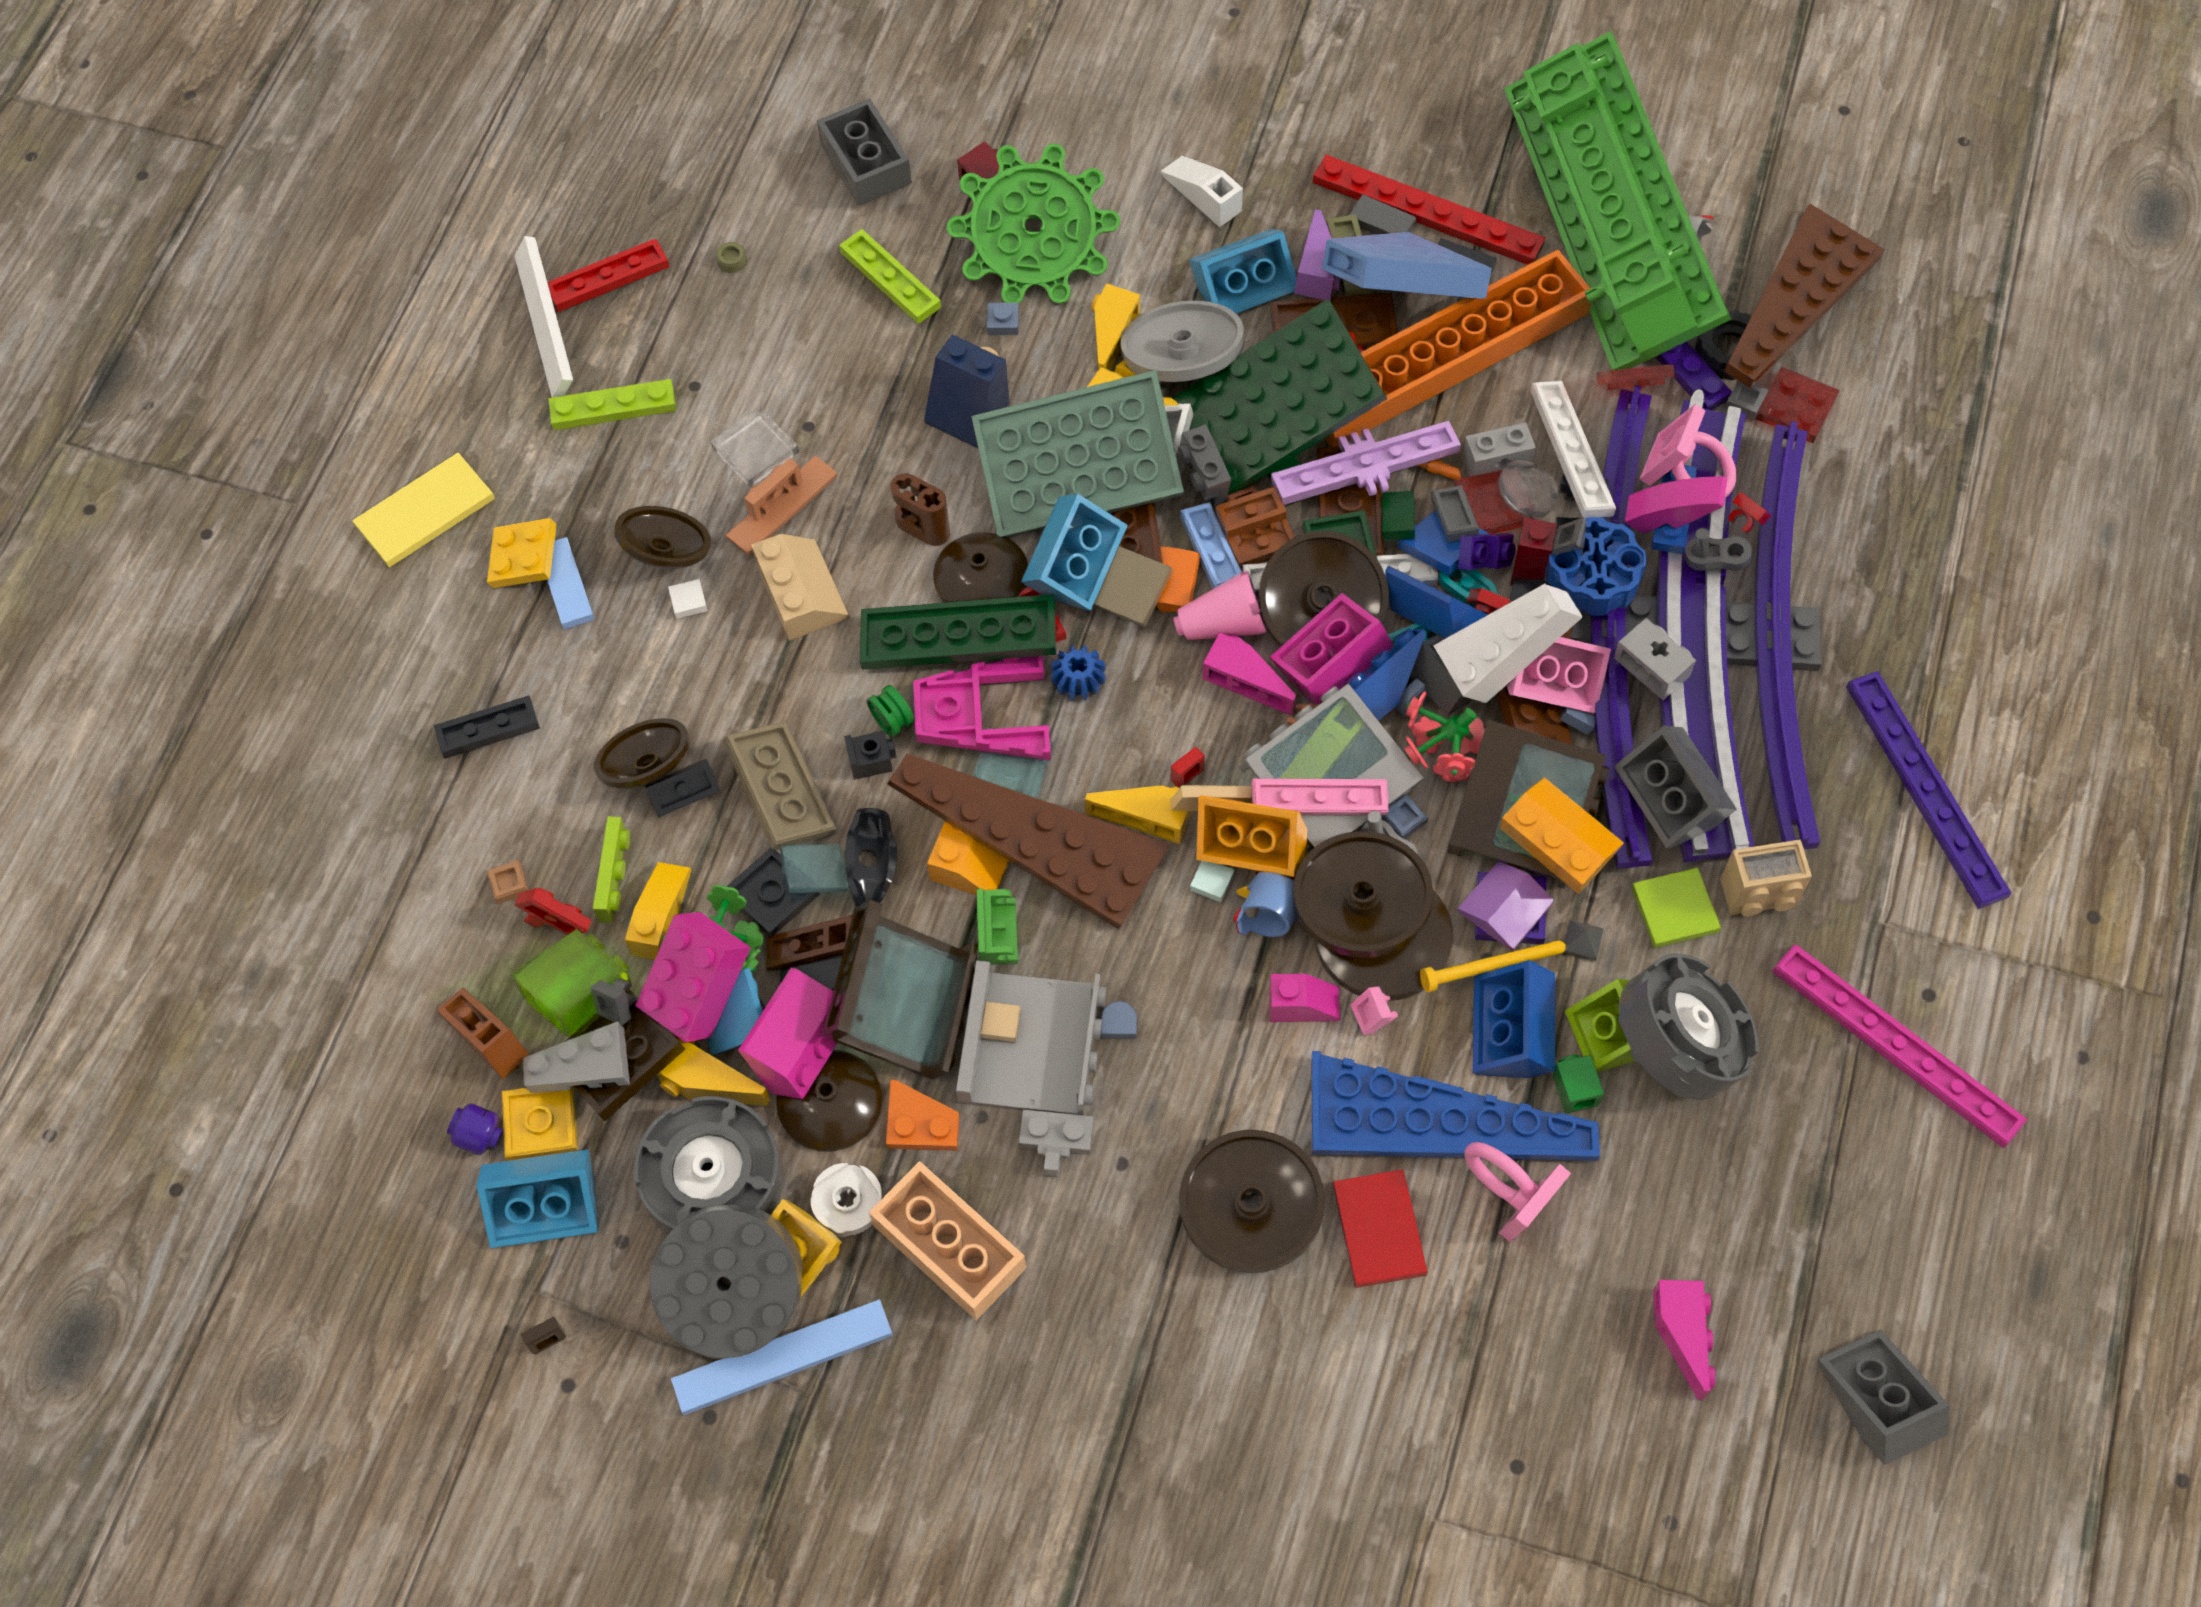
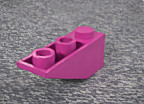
M1659 1280L1653 1289L1655 1327L1697 1399L1704 1400L1710 1389L1715 1387L1714 1366H1709L1708 1352H1712L1713 1333L1711 1329L1706 1327V1316H1709L1711 1312L1710 1294L1704 1293V1281Z

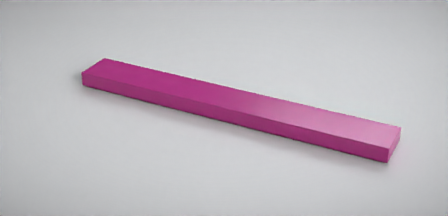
M1794 944L1774 967L1772 972L2001 1147L2005 1148L2028 1120L1798 945Z

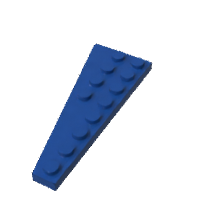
M1312 1051V1155L1465 1158L1464 1151L1467 1145L1473 1142H1481L1500 1150L1511 1159L1598 1161L1600 1158L1598 1122L1559 1112L1553 1114L1531 1108L1532 1105L1524 1103L1518 1105L1496 1099L1497 1096L1489 1094L1482 1096L1463 1091L1464 1088L1418 1076L1412 1078L1389 1072L1387 1068L1379 1066L1373 1068L1354 1063L1352 1059L1344 1058L1342 1060L1322 1055L1320 1051Z

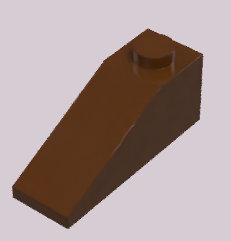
M853 915L779 933L772 938L767 937L766 969L770 971L782 970L843 954Z

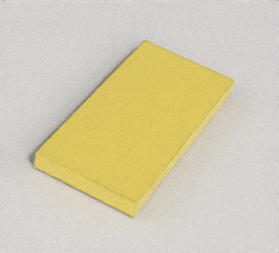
M456 453L352 521L358 531L390 568L493 501L495 497L463 457Z

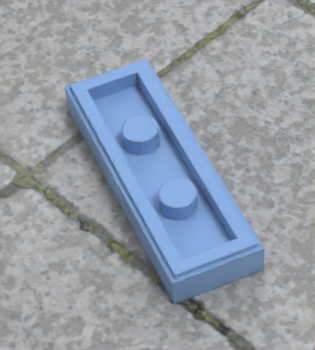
M1210 502L1180 510L1179 517L1195 552L1200 554V563L1212 589L1242 573Z
M567 537L555 540L551 575L547 581L563 629H567L595 619Z

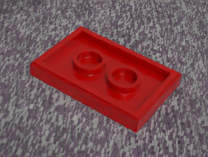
M1404 1169L1333 1181L1334 1194L1355 1288L1427 1276L1428 1271Z

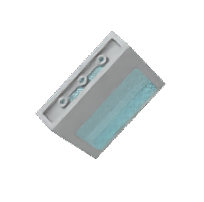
M1349 684L1340 690L1336 686L1320 698L1322 703L1313 709L1309 705L1295 716L1297 722L1287 727L1283 724L1269 735L1271 741L1263 747L1257 743L1243 754L1246 759L1239 768L1243 773L1250 769L1258 779H1386L1388 807L1415 788L1424 778ZM1301 815L1308 829L1307 842L1311 845L1306 854L1331 837L1359 830L1368 822V815Z

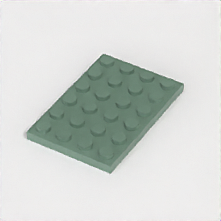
M1156 370L972 416L996 531L1000 537L1010 538L1045 529L1058 497L1079 494L1106 512L1112 513L1185 495Z

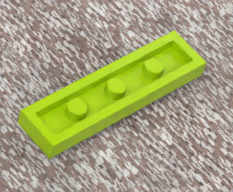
M860 229L839 245L840 253L917 324H920L941 308V300L863 229Z
M672 379L548 398L553 430L677 411Z

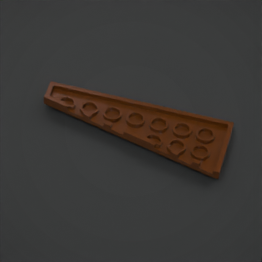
M1809 204L1724 372L1751 388L1881 259L1885 249L1814 205Z
M910 754L905 755L887 784L1117 929L1124 923L1170 846L1163 841Z

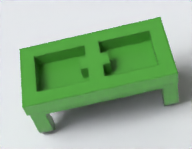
M977 889L980 961L990 962V965L1018 964L1015 897H1011V890Z

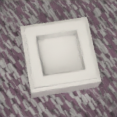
M700 579L668 587L676 619L708 611Z

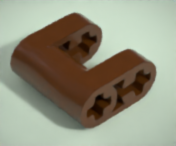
M908 473L897 475L892 479L890 486L892 498L897 504L895 520L898 528L929 545L940 546L945 544L950 537V526L944 492ZM909 486L911 487V492L905 489ZM900 488L904 489L905 491L903 493H900ZM912 512L915 513V518L909 516L907 519H904L903 514L910 515Z

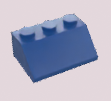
M1531 960L1475 975L1473 1073L1484 1076L1530 1078L1554 1072L1555 973Z

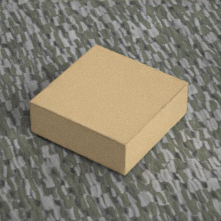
M986 1002L981 1038L1016 1042L1021 1006Z

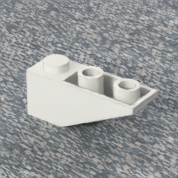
M1181 156L1160 171V174L1217 226L1221 227L1242 212L1243 188L1223 170Z

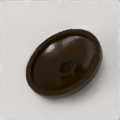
M662 506L635 507L622 513L615 523L614 535L622 549L634 559L650 566L665 569L689 567L702 561L710 550L711 537L705 526L692 516L676 509Z
M990 532L967 534L952 541L939 554L933 569L934 586L938 596L944 603L1018 597L1022 590L1027 587L1021 581L1027 570L1028 562L1022 549L1007 537H1000ZM977 561H983V562L980 563V564H976V563H975V562H977Z
M658 718L637 723L616 734L601 748L594 761V771L600 782L614 788L632 789L652 784L665 777L682 761L689 747V734L685 726L674 719Z
M833 1050L803 1099L777 1095V1113L787 1134L800 1145L816 1151H838L858 1143L873 1129L881 1112L882 1091L875 1072L864 1060L849 1052ZM824 1088L833 1089L832 1093L828 1096L820 1094Z

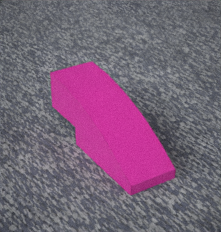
M1714 476L1682 479L1649 487L1629 495L1625 523L1642 534L1666 523L1675 529L1724 507L1727 478Z

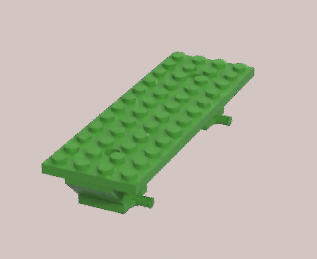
M1610 31L1585 45L1581 42L1580 44L1576 43L1524 71V78L1505 87L1504 90L1572 267L1591 288L1584 291L1589 303H1591L1589 311L1615 375L1617 376L1731 320L1613 32Z

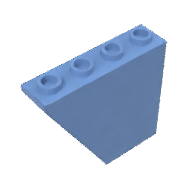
M1410 232L1327 239L1322 265L1323 270L1361 288L1484 299L1487 296L1492 268Z

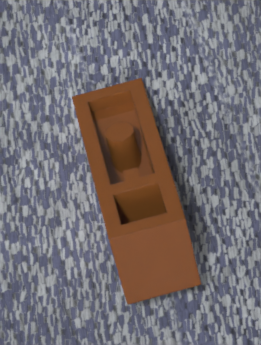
M464 987L436 1009L448 1024L502 1079L515 1071L523 1063L524 1057L529 1056L512 1031Z

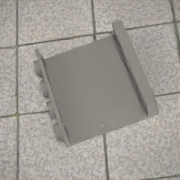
M976 960L956 1087L958 1103L1084 1115L1085 1105H1092L1094 1085L1088 1084L1089 1073H1096L1098 1052L1092 1051L1094 1039L1100 1040L1102 1032V1019H1097L1098 1007L1104 1008L1106 1002L1107 987L1101 986L1100 974L1095 973L1094 984L991 972L990 962ZM986 1002L1021 1006L1016 1042L981 1038Z

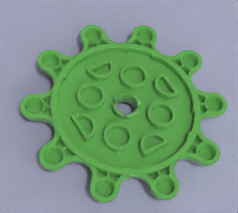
M1057 143L1047 145L1042 157L1035 163L1024 162L1015 147L1010 145L1002 146L996 154L999 171L994 177L985 179L975 173H967L961 177V191L972 199L973 208L967 215L954 216L947 222V232L951 237L968 239L975 247L972 257L963 264V274L972 281L979 280L987 274L999 275L1003 280L1001 297L1005 303L1019 304L1022 302L1026 290L1036 285L1045 288L1049 298L1054 303H1065L1071 295L1068 278L1072 272L1084 270L1091 275L1099 276L1108 267L1106 257L1095 249L1094 240L1099 234L1117 230L1120 226V217L1117 212L1098 209L1092 203L1093 194L1104 183V175L1096 168H1089L1079 175H1071L1066 172L1063 166L1065 150ZM1031 219H1036L1042 223V227L1039 232H1030L1025 228L1026 223Z

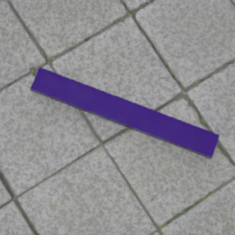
M1876 671L1849 681L1846 686L1847 690L1976 907L1981 909L2007 899L2011 895L2010 889L1880 673Z

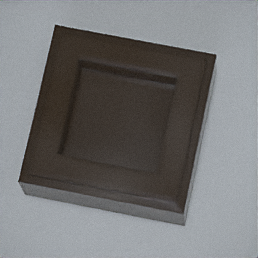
M555 1317L521 1333L525 1345L535 1355L566 1338L561 1325Z

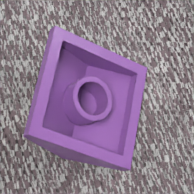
M1498 861L1460 905L1457 912L1513 952L1550 908L1554 900L1528 873Z

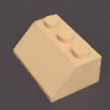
M779 534L751 544L756 566L789 641L849 619L847 610L815 539Z

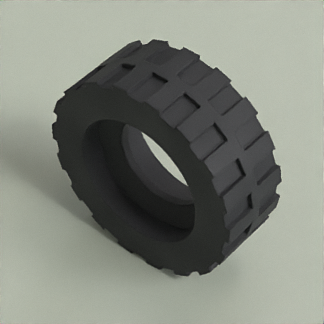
M1736 310L1728 311L1731 320L1698 335L1695 345L1698 355L1720 379L1735 380V378L1724 372L1732 355L1718 350L1716 340L1721 335H1733L1741 338L1751 318V315L1740 313V311Z

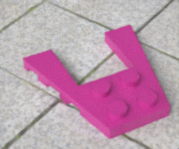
M1043 656L1008 658L984 665V662L972 664V669L958 673H954V670L913 681L917 742L1051 760L1048 725L982 730L979 684L1044 680Z

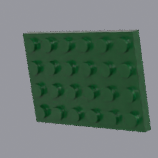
M1326 299L1238 355L1224 369L1202 378L1172 399L1178 404H1191L1193 417L1189 430L1207 425L1231 477L1228 495L1243 490L1387 400V397L1329 299Z

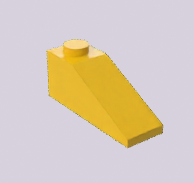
M1106 283L1102 293L1095 295L1091 310L1095 313L1098 371L1101 367L1111 371L1121 352V337L1124 330L1140 315V294Z
M1161 785L1087 793L1085 797L1086 814L1180 844L1193 811H1172L1170 800L1179 787L1169 788Z
M662 862L657 863L633 910L626 933L625 942L631 956L651 960L656 959L663 942V937L667 933L673 916L678 915L692 871L690 867Z
M680 1038L677 1040L684 1046L685 1050L657 1074L661 1082L659 1086L674 1097L680 1094L691 1100L696 1097L719 1096L730 1098L743 1104L767 1106L770 1102L765 1087L690 1042H684Z

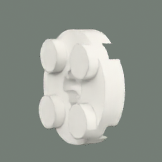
M848 1163L835 1164L824 1170L817 1177L812 1191L811 1208L816 1220L840 1238L859 1234L871 1227L872 1222L869 1212L883 1199L881 1186L876 1176L866 1167L848 1165ZM847 1191L848 1195L853 1192L857 1195L853 1199L854 1204L852 1206L846 1207L844 1205L842 1207L838 1205L841 1201L840 1194Z

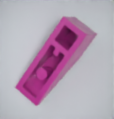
M1219 632L1203 663V680L1292 716L1295 711L1296 694L1250 644L1245 643L1238 636H1228Z

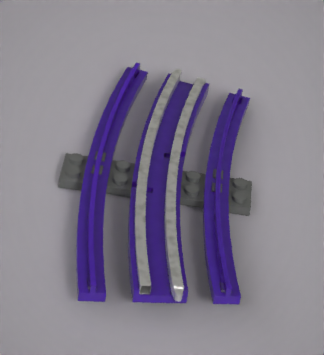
M1636 385L1634 391L1624 389L1620 391L1603 471V478L1608 479L1607 488L1616 506L1614 516L1603 518L1613 524H1623L1629 529L1630 525L1625 523L1629 495L1634 494L1641 444L1652 398L1651 395L1640 393L1641 386ZM1696 390L1690 401L1684 399L1680 415L1694 404L1702 408L1704 401L1702 390ZM1733 406L1728 407L1726 414L1704 409L1705 413L1698 431L1707 433L1719 440L1729 451L1736 467L1746 413H1742L1741 408ZM1791 421L1789 427L1776 424L1773 433L1761 507L1771 516L1763 526L1759 523L1755 603L1725 602L1726 587H1723L1726 577V569L1694 570L1686 563L1685 550L1683 554L1659 550L1657 597L1636 595L1633 601L1625 608L1610 610L1603 616H1589L1584 611L1579 610L1582 618L1575 624L1571 640L1611 649L1600 700L1595 703L1594 716L1597 752L1606 755L1603 766L1609 767L1604 787H1602L1608 829L1624 842L1623 846L1614 855L1616 869L1650 866L1652 862L1643 811L1614 767L1633 751L1627 669L1614 659V655L1619 641L1645 618L1654 625L1662 627L1669 638L1679 646L1688 649L1696 660L1690 677L1664 700L1659 697L1661 727L1666 725L1683 727L1737 808L1736 811L1712 830L1680 844L1683 862L1728 858L1733 850L1755 847L1747 815L1736 753L1727 664L1752 665L1756 667L1765 757L1781 841L1787 842L1801 839L1803 849L1818 848L1820 844L1804 767L1793 681V669L1819 671L1821 667L1820 608L1790 606L1793 527L1800 471L1808 431L1797 429L1798 422ZM1783 439L1787 440L1785 447H1781ZM1696 444L1692 455L1684 465L1697 467L1695 478L1723 476L1722 466L1717 457L1706 447ZM1733 490L1725 498L1724 507L1689 523L1686 545L1696 537V531L1700 528L1707 529L1710 538H1728V517L1731 510ZM1795 825H1797V827H1798V832H1799V836H1800V837L1797 838V839H1795V835H1794V831H1793V827H1792V826H1795ZM1626 842H1629L1631 856L1628 854Z

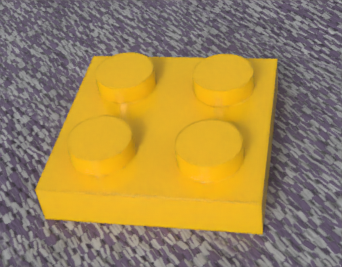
M551 518L494 527L487 583L492 588H499L550 579L557 524Z

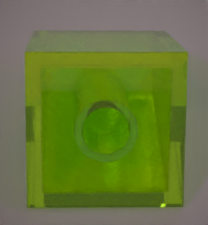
M577 929L517 968L511 974L525 1002L568 1038L597 1013L590 988L600 979L611 985L620 978L632 983L627 973L629 967L619 956L614 954L610 957L603 951L604 946L592 934L586 937Z

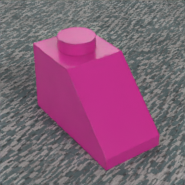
M1308 974L1270 975V1022L1340 1021L1338 986Z

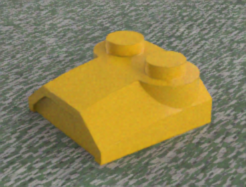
M782 1199L771 1216L787 1229L800 1252L803 1264L802 1297L825 1265L835 1260L842 1242L832 1231L823 1226L806 1211L790 1201Z

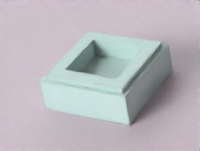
M1202 861L1190 885V891L1221 903L1234 877L1235 870L1222 864Z

